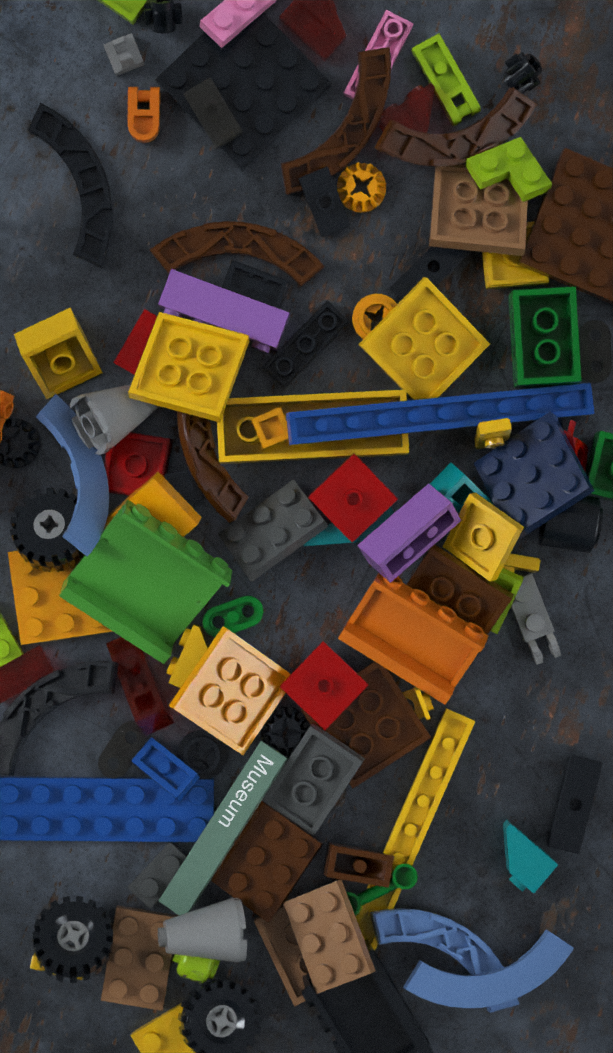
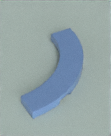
M55 394L38 413L36 418L53 434L60 446L68 452L72 461L70 466L78 497L71 522L62 537L85 556H88L100 540L108 516L109 485L101 455L95 454L98 450L95 447L89 449L79 437L72 421V417L77 416L76 413Z
M406 908L370 912L376 940L379 945L391 942L427 944L440 949L456 959L470 975L504 968L484 941L466 927L447 917L428 911ZM517 998L500 1005L486 1007V1009L491 1013L519 1005V1001Z
M545 930L531 949L518 958V961L503 969L499 968L476 975H459L439 970L419 960L403 988L420 998L448 1007L484 1008L500 1005L515 1000L544 983L566 961L574 948L550 931Z

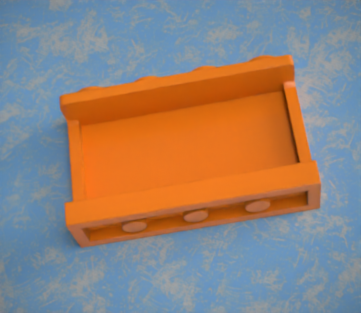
M378 573L344 626L338 639L446 705L466 670L477 654L485 647L489 635L485 634L483 629L477 624L468 623L458 617L451 608L440 606L430 600L429 596L422 590L409 587L403 583L399 576L390 583Z

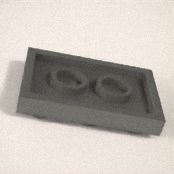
M293 479L218 535L246 576L253 582L326 529L328 525Z
M313 723L262 801L314 837L365 758Z

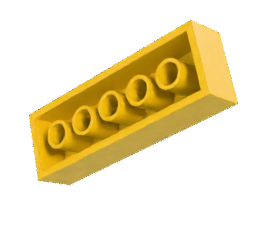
M406 389L229 398L220 422H217L219 463L234 464L349 458L353 453L358 457L408 455V433L289 445V439L263 449L251 421L252 418L281 407L286 419V413L407 401Z

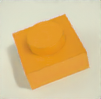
M281 407L251 419L263 449L289 439L287 421Z

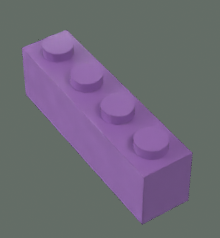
M173 269L170 271L158 303L159 307L164 309L166 314L181 318L183 316L193 321L249 335V341L252 342L251 347L264 353H269L270 349L277 351L290 317L289 312Z

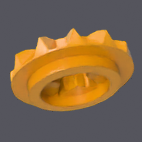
M357 162L346 167L338 177L337 191L342 204L349 210L358 213L369 212L382 203L386 194V181L382 172L371 163ZM353 177L361 182L372 179L367 186L370 197L361 191L351 195L356 188Z
M371 294L362 298L355 306L352 315V323L356 333L364 339L371 332L372 320L364 313L375 315L383 307V319L397 303L391 297L384 294Z

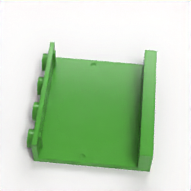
M127 500L104 529L93 551L88 556L84 555L65 579L59 596L162 664H165L171 657L174 642L222 584L228 588L231 582L232 569L228 567L229 565L219 557L214 558L205 552L198 542L192 539L187 540L178 534L171 524L161 522L153 517L149 510L141 504L135 505Z

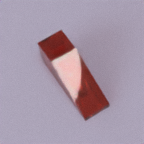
M122 637L106 643L112 661L119 662L117 672L134 720L143 733L147 736L173 724L174 720L145 652Z

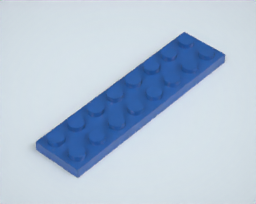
M0 776V840L196 842L214 815V778L198 779L179 801L150 777Z

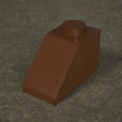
M328 842L323 874L329 878L389 888L394 856L365 848Z

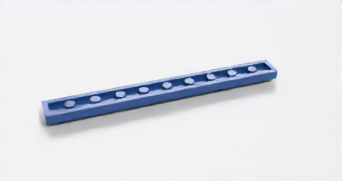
M591 383L288 412L286 413L289 445L476 427L479 422L504 418L510 419L511 423L535 421L550 411L557 418L594 414Z

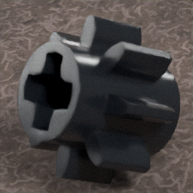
M150 0V4L144 5L145 25L152 24L153 31L156 33L165 34L173 32L176 29V24L182 23L181 3H174V0Z
M523 52L520 54L515 53L505 61L508 69L504 71L503 77L510 88L520 89L524 93L527 90L531 91L541 83L537 76L542 73V66L534 55L527 54L525 56Z

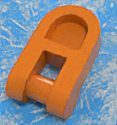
M128 87V130L132 138L137 142L149 143L159 134L160 87H150V90ZM139 102L150 103V110L138 109Z

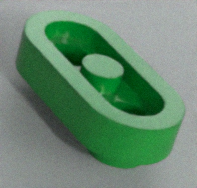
M248 595L212 607L204 614L203 628L207 634L216 637L222 627L214 626L213 619L215 616H222L225 620L224 627L233 633L255 626L263 617V605L256 597ZM245 605L253 607L254 614L251 617L243 615L242 608Z

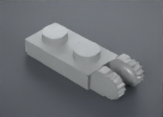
M530 573L522 576L524 579L511 605V610L522 638L528 644L536 665L543 663V655L535 639L545 636L549 644V650L555 658L561 656V651L553 634L555 630L533 574Z

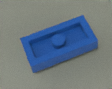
M152 737L131 760L135 766L179 801L200 778L194 770Z

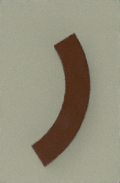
M390 47L357 52L358 80L349 111L340 126L323 144L304 156L281 163L286 195L303 191L298 178L325 166H328L331 176L345 168L368 143L383 114L390 86Z
M509 88L497 106L481 120L467 128L445 134L424 133L405 127L394 120H389L374 148L387 156L416 165L450 166L466 163L467 158L501 145L510 136L518 132L538 104L515 88Z
M222 221L206 223L177 232L150 249V252L169 274L171 269L177 271L181 267L201 258L222 254H238L261 259L276 266L302 287L325 268L313 253L297 241L278 233L274 229L245 222Z
M177 411L180 442L194 480L215 510L229 523L235 521L249 496L234 482L225 467L220 465L214 451L216 447L210 421Z

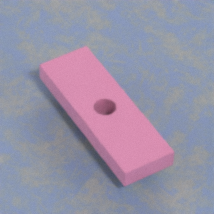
M386 10L365 51L390 47L392 69L414 23ZM358 65L344 91V95L352 100L357 86Z

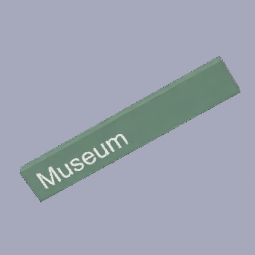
M260 741L160 897V903L177 915L191 912L289 758L265 742Z

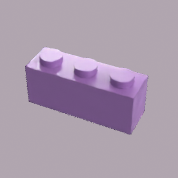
M428 483L357 546L368 563L391 583L462 520L451 501Z

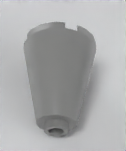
M131 384L80 394L72 398L70 402V409L75 407L77 416L72 417V421L79 437L89 449L95 447L98 450L95 453L97 455L111 450L153 414L159 406L129 398L128 391Z
M230 898L164 920L163 927L158 928L159 947H165V951L168 954L237 963L245 961L247 956V939L243 940V929H246V921L241 900Z

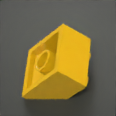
M71 307L14 334L20 354L46 399L103 373Z

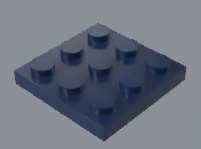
M551 411L505 441L503 446L496 447L474 462L494 506L524 526L518 540L595 491L559 420Z

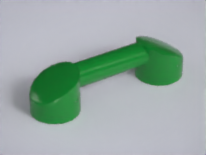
M400 864L392 873L389 888L373 886L357 895L347 892L355 917L361 912L363 905L397 888L403 890L412 889L418 881L416 869L409 864Z

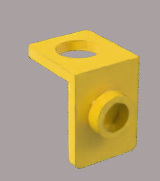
M417 687L402 692L406 699L413 702L414 712L419 719L424 717L426 720L431 719L428 711L434 708L428 694L425 692L421 693L420 688L418 689Z

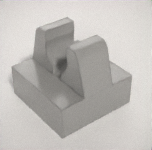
M132 33L103 44L116 76L145 65Z

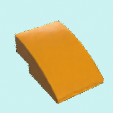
M157 472L107 516L105 528L127 500L135 505L141 504L149 510L153 517L161 522L171 524L177 530V533L183 537L198 525L202 517Z

